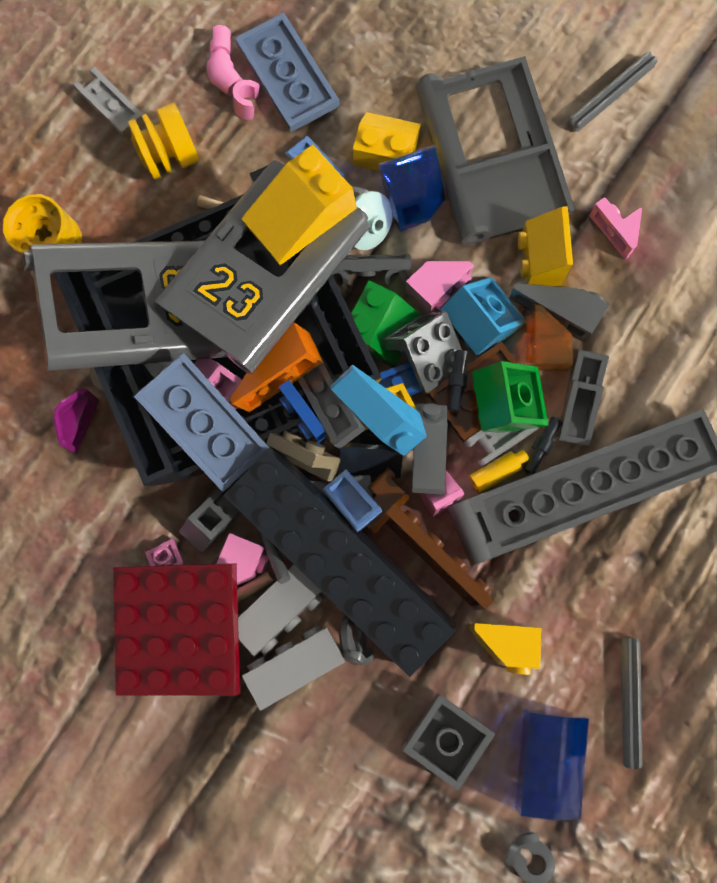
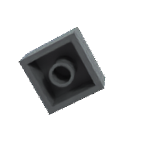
M437 692L403 743L402 749L413 759L459 791L495 733Z

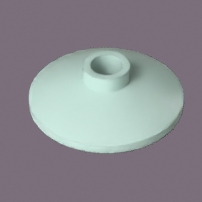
M376 191L366 192L355 200L356 206L368 215L367 221L370 225L366 233L354 246L359 250H369L379 245L386 237L392 223L391 203L385 195Z

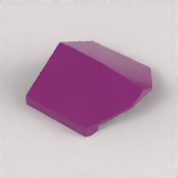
M81 388L62 400L54 409V424L58 444L76 455L99 402V399L89 390Z

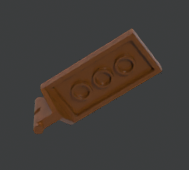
M386 468L368 486L369 490L376 496L373 500L382 509V512L367 524L366 527L375 535L386 524L475 611L486 610L494 601L489 595L492 590L480 578L472 579L465 572L468 567L456 555L450 557L442 550L443 542L432 532L427 535L419 527L421 524L420 520L411 511L406 510L403 512L400 509L410 497L393 481L396 475L389 468Z

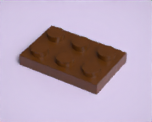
M502 341L466 366L465 374L468 378L466 389L462 391L460 412L447 410V422L462 442H465L482 430L478 419L479 411L473 388L472 371L500 361L518 363ZM449 378L428 392V396L434 404L445 405L447 409L451 389L448 387Z

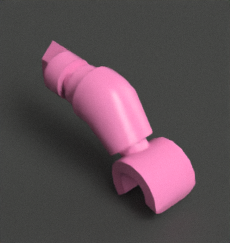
M216 25L213 27V39L210 41V59L207 61L208 77L211 84L228 96H233V109L236 115L244 120H251L254 118V106L250 100L244 98L250 97L255 100L259 97L260 84L252 80H242L235 71L230 58V29L222 25Z

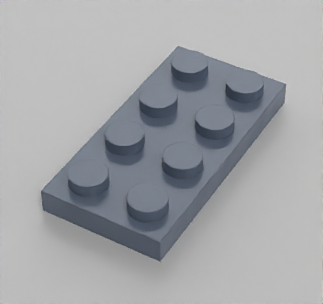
M284 12L235 38L236 45L290 132L340 106L338 97Z
M184 353L134 395L140 404L222 492L246 472L267 449H270Z

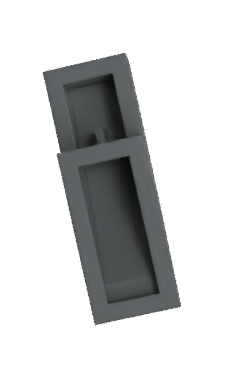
M579 349L575 350L564 402L559 440L590 446L604 389L602 384L609 356Z

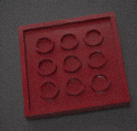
M237 563L113 567L116 696H236L240 694Z

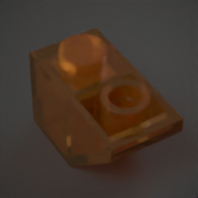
M535 305L531 314L526 316V333H531V344L526 346V361L531 362V366H537L539 371L567 372L573 364L572 334L542 305Z

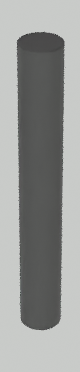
M258 530L278 583L288 582L290 576L279 549Z

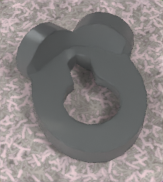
M344 616L341 623L343 657L353 665L371 663L374 660V650L366 648V634L349 617ZM354 625L358 633L356 646L352 637V629Z
M528 832L521 834L516 838V842L512 841V844L509 845L505 857L506 864L513 866L524 881L528 883H546L552 878L555 871L554 857L548 847L539 840L538 833ZM526 847L533 855L537 854L544 858L545 869L543 872L532 874L528 871L527 860L521 854L522 848Z

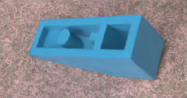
M354 365L330 385L331 390L382 442L403 456L427 437L421 415L417 410Z

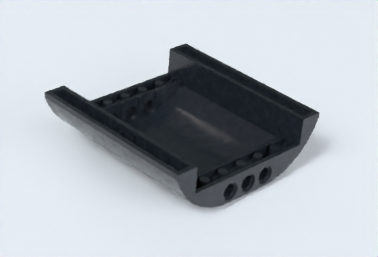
M267 166L249 173L252 184ZM243 195L134 242L205 241ZM249 229L234 246L235 250L277 277L282 276L304 250L303 248L279 265ZM137 270L54 272L79 332L148 327L141 276ZM331 275L294 323L310 332L311 337L336 380L354 365L379 383L382 377L334 277ZM228 357L211 358L241 380L247 373ZM140 364L94 367L144 486L169 484L205 474L134 397L136 393L150 382ZM296 380L292 383L319 420L300 383ZM281 391L250 412L239 407L236 409L238 414L265 444L270 433L283 434L284 430L297 434L301 432L297 426L301 421L297 414L292 412L289 415L279 401V398L283 396Z

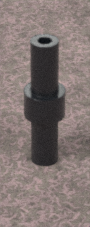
M464 350L456 351L453 373L449 374L448 387L451 389L447 410L451 412H460L462 391L466 389L468 376L465 374L468 352Z
M551 417L548 422L549 426L545 427L541 436H537L532 445L534 450L523 469L525 472L531 475L535 474L544 455H549L554 445L552 440L562 423L558 418Z

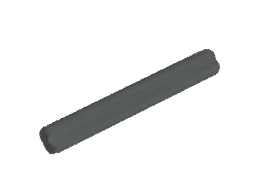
M651 52L645 53L569 118V127L575 132L580 131L651 71L657 63V58Z
M623 638L621 640L623 765L629 769H640L643 766L640 640L637 638Z

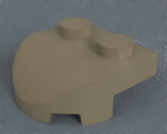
M284 430L283 434L270 433L266 445L284 453L283 455L292 464L326 481H333L340 459L325 452L324 446L311 441L306 443L301 440V435Z

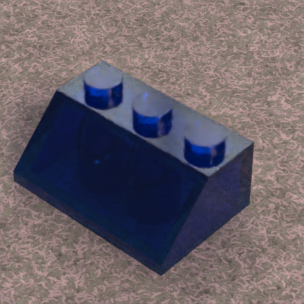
M524 709L515 809L520 816L554 821L581 819L589 718Z

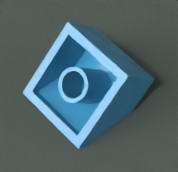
M492 277L462 286L441 308L442 312L447 311L452 326L463 337L465 345L474 351L476 355L490 350L528 322Z

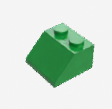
M368 281L351 313L371 356L392 367H396L403 353H400L399 350H386L382 339L420 316V314L398 294L372 281Z
M500 361L472 371L473 388L479 411L478 419L482 432L504 433L549 426L537 366Z

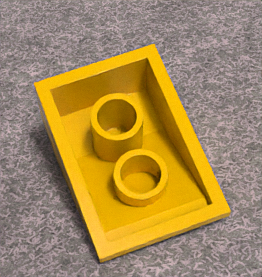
M312 144L282 168L241 219L277 263L281 265L356 210L357 207L353 188Z

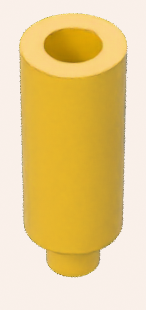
M523 449L516 454L509 451L468 475L469 480L476 492L482 494L521 471V464L528 461L529 457Z

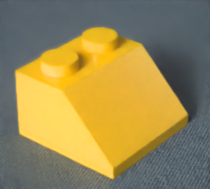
M366 112L359 123L353 146V166L409 178L422 124Z
M568 206L557 208L527 220L523 231L518 233V248L523 250L524 260L520 262L521 278H526V284L562 286L573 266Z
M478 623L468 624L469 632L497 664L506 666V672L531 675V668L540 669L542 628Z

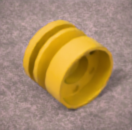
M175 102L157 109L159 123L156 125L152 123L146 113L143 114L142 117L147 127L144 130H140L135 118L128 121L133 145L143 166L152 174L154 180L161 178L156 164L162 162L167 174H170L172 169L169 159L175 157L182 168L200 161Z
M41 194L27 195L17 199L8 208L3 219V233L7 243L22 256L23 251H29L30 244L82 243V233L79 225L52 198Z

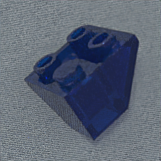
M435 145L378 164L385 195L390 202L392 219L400 231L428 222L446 200Z

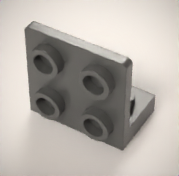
M447 311L423 313L382 339L386 350H399L400 353L406 352L421 391L424 393L430 392L449 378V374L453 373L456 351L462 350Z

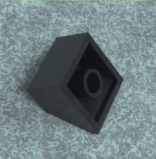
M367 429L340 448L339 474L347 470L351 475L378 477L386 468H389L396 475L395 478H401L403 455L382 442L370 429Z

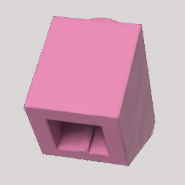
M427 261L406 281L405 292L427 313L434 312L436 309L441 311V308L457 289L459 290L462 286L471 282V273L474 265L470 261Z
M198 359L194 365L236 410L238 407L231 404L230 398L242 380L212 359Z

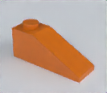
M293 322L252 374L246 373L230 398L231 404L250 412L280 392L279 386L288 380L293 383L322 364L323 361L310 332Z

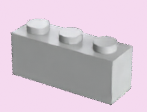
M295 565L288 570L290 576L288 582L280 584L277 580L238 617L239 640L253 656L258 655L260 652L264 656L268 654L279 643L275 638L283 630L287 633L292 631L302 621L298 616L306 608L312 611L325 599L321 595L323 592Z
M318 625L302 634L305 640L294 646L292 641L275 650L277 656L266 662L264 657L247 666L249 672L242 677L260 711L346 662L328 627L321 630Z

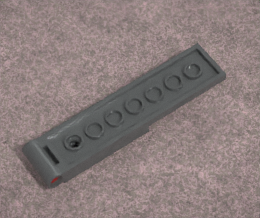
M703 409L448 507V511L471 566H474L717 472V436ZM509 512H515L518 515L517 522L509 519Z

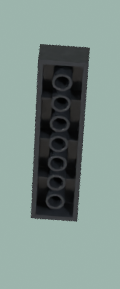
M274 448L267 449L224 495L409 677L455 633L456 622L361 530L357 532L340 510L280 451Z

